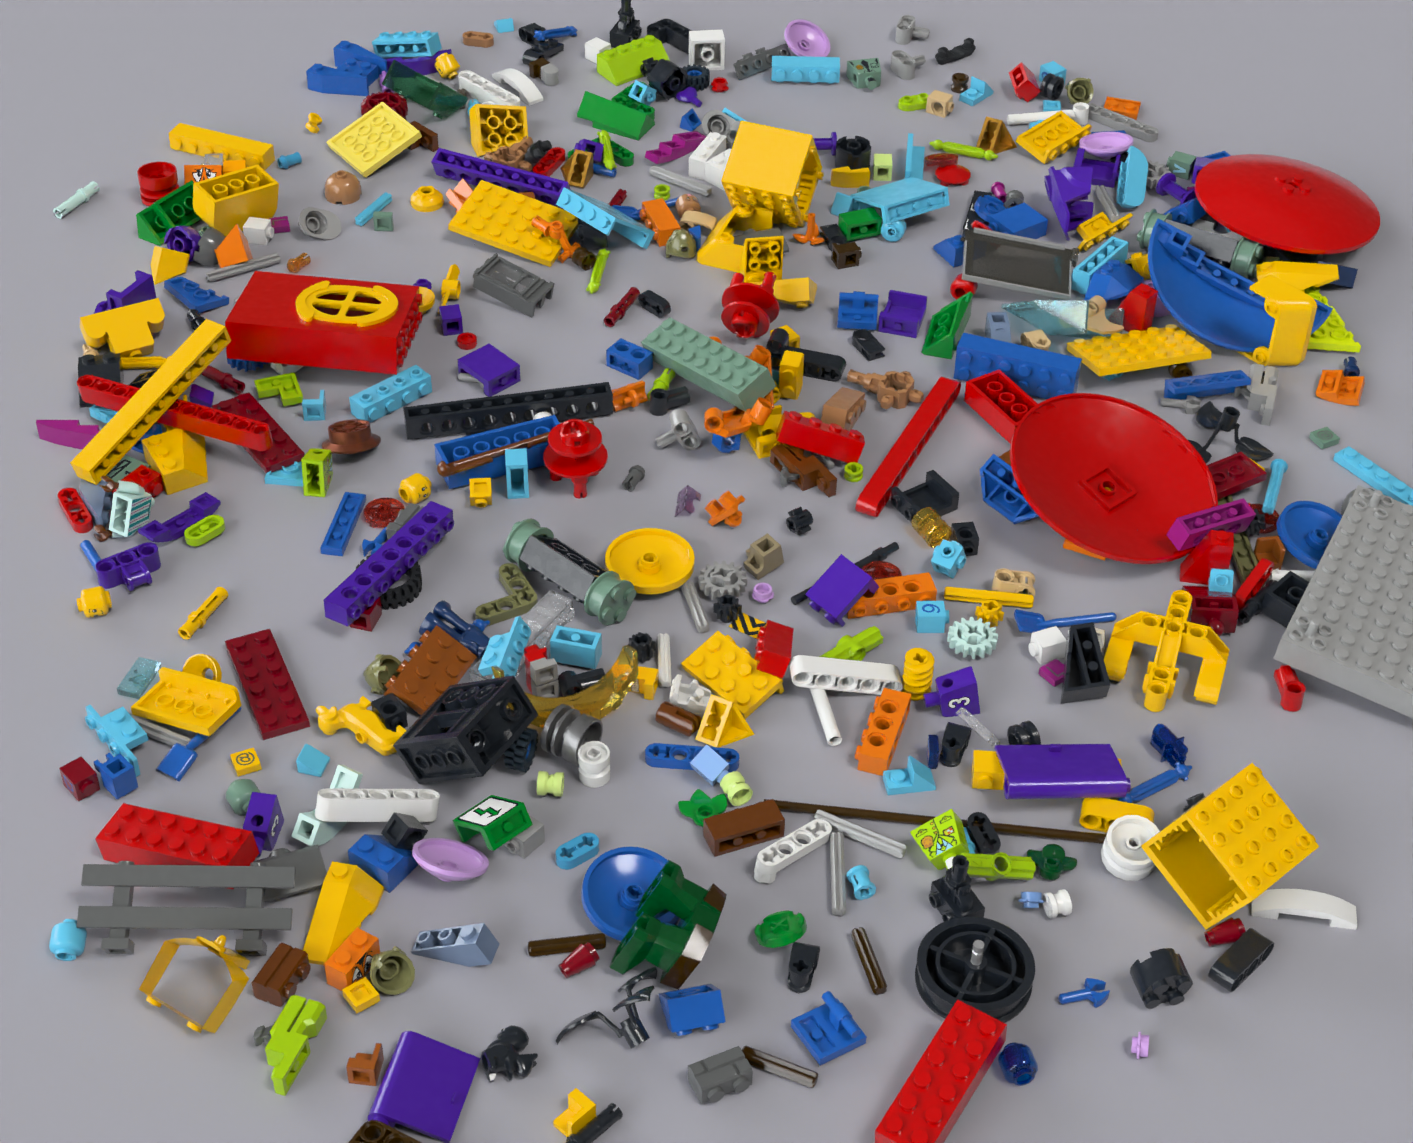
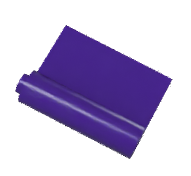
M413 1031L402 1032L367 1120H378L392 1128L398 1123L445 1143H450L481 1058Z

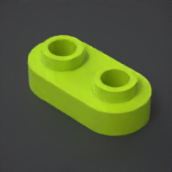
M927 93L912 96L905 95L899 99L898 108L907 112L926 109L927 97L929 95Z
M210 515L188 527L184 532L186 543L190 546L198 547L223 533L225 530L223 517Z

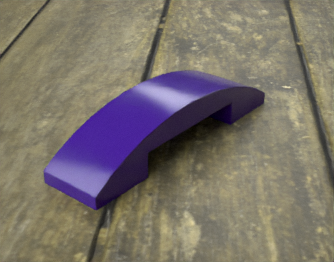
M451 49L441 50L433 56L405 60L402 57L385 59L387 60V70L391 77H416L438 72L435 68L436 58L446 52L452 54Z
M205 492L189 501V509L162 524L154 520L139 528L138 533L157 543L178 539L184 536V532L188 527L212 515L221 505V501Z

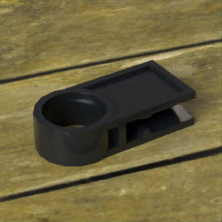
M837 223L820 226L822 230L820 236L824 238V242L830 251H832V243L839 245L848 242Z
M859 329L853 332L852 344L867 361L885 357L882 352L885 348L870 331Z

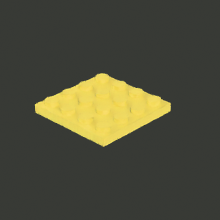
M381 102L326 143L329 148L366 178L411 144L415 143L422 135L419 130L384 102Z

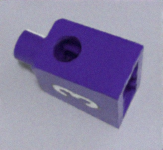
M972 666L937 677L935 679L936 691L923 694L926 708L939 705L944 717L980 714L978 686Z
M252 792L243 829L253 833L259 850L256 858L261 856L262 850L271 851L274 849L284 823L278 797L274 794Z

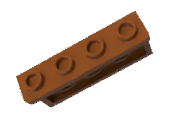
M437 625L431 632L426 630L418 641L421 642V645H415L407 655L410 657L409 661L404 659L396 669L399 673L398 676H391L385 684V687L388 689L383 694L385 696L393 693L420 715L450 685L459 683L477 657Z

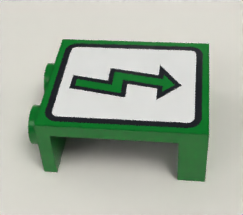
M490 795L453 819L462 842H466L481 832L487 848L492 851L533 825L523 802Z

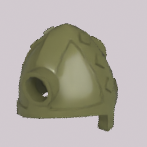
M1076 78L1068 82L1065 89L1071 104L1079 102L1087 104L1092 100L1094 89L1090 82L1091 79Z
M683 229L674 230L666 243V258H669L670 255L694 258L696 256V242L692 234Z
M377 654L375 660L364 670L363 676L369 686L372 687L371 693L382 695L388 689L385 687L387 681L392 675L397 677L399 674L396 671L401 664L398 658L392 655Z
M394 946L392 950L383 951L371 958L369 982L385 994L397 995L403 993L411 987L415 979L413 963L404 951Z

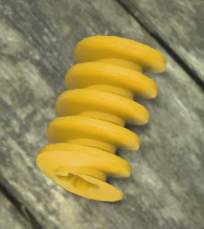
M912 648L905 654L903 689L901 692L912 694L911 700L914 701L923 700V694L930 693L932 689L935 661L934 656L926 649Z

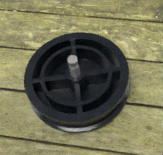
M958 917L938 924L925 935L918 948L915 983L923 1001L936 1014L946 1019L956 1001L960 1000L1005 1023L1016 1017L1026 1007L1032 993L1035 960L1027 943L1014 930L1002 923L987 918Z

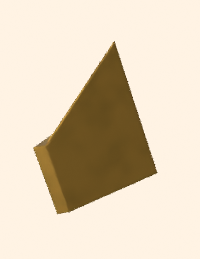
M986 116L976 147L982 148L985 151L992 150L995 154L1017 148L1003 120Z
M575 149L572 156L560 168L565 181L570 186L585 188L593 177V153Z

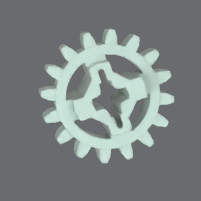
M970 617L969 621L961 618V623L954 621L953 626L949 627L947 642H950L949 648H955V654L962 652L964 658L967 655H971L972 659H975L976 655L984 658L985 653L991 655L992 650L996 649L998 640L996 628H990V622L982 623V618L974 621L973 617Z

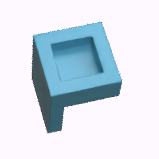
M320 390L319 399L302 400L304 421L325 420V390Z

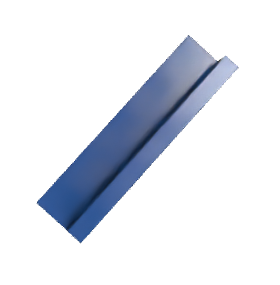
M1242 370L1166 379L1164 398L1182 400L1186 399L1187 395L1205 397L1234 393L1237 386L1251 385V378Z

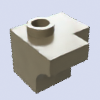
M767 533L750 544V548L746 550L748 559L743 562L744 568L759 580L784 563L781 545Z

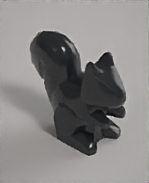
M515 1025L503 1028L501 1033L497 1035L498 1039L493 1041L481 1054L482 1067L489 1083L495 1080L497 1072L502 1071L505 1072L509 1081L512 1080L513 1072H516L520 1077H527L531 1073L532 1068L537 1064L535 1061L538 1057L537 1053L520 1055L518 1053L523 1051L528 1045L529 1037L527 1032Z

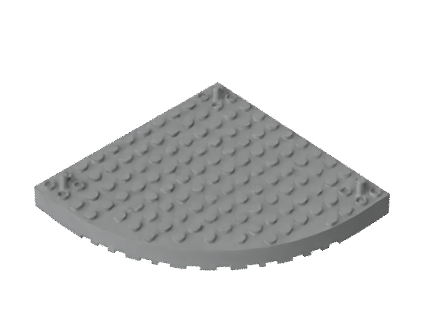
M1358 485L1280 640L1273 659L1413 718V506L1394 500L1389 496H1384L1380 490L1372 491L1369 488Z

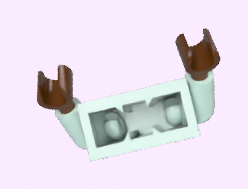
M102 476L101 479L108 482V484L99 486L106 492H111L114 489L117 491L113 494L109 530H106L103 525L98 524L94 526V530L98 533L94 534V536L100 542L106 541L109 536L112 538L133 536L139 528L148 523L150 509L155 504L154 498L136 483L120 480L114 482L110 477Z

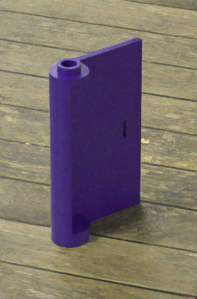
M1110 744L995 745V752L1005 774L1004 794L1006 799L1125 798L1126 794L1131 790L1130 778H1126Z

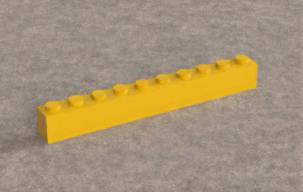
M206 319L70 462L77 477L97 485L102 480L101 477L106 476L231 342L225 326Z

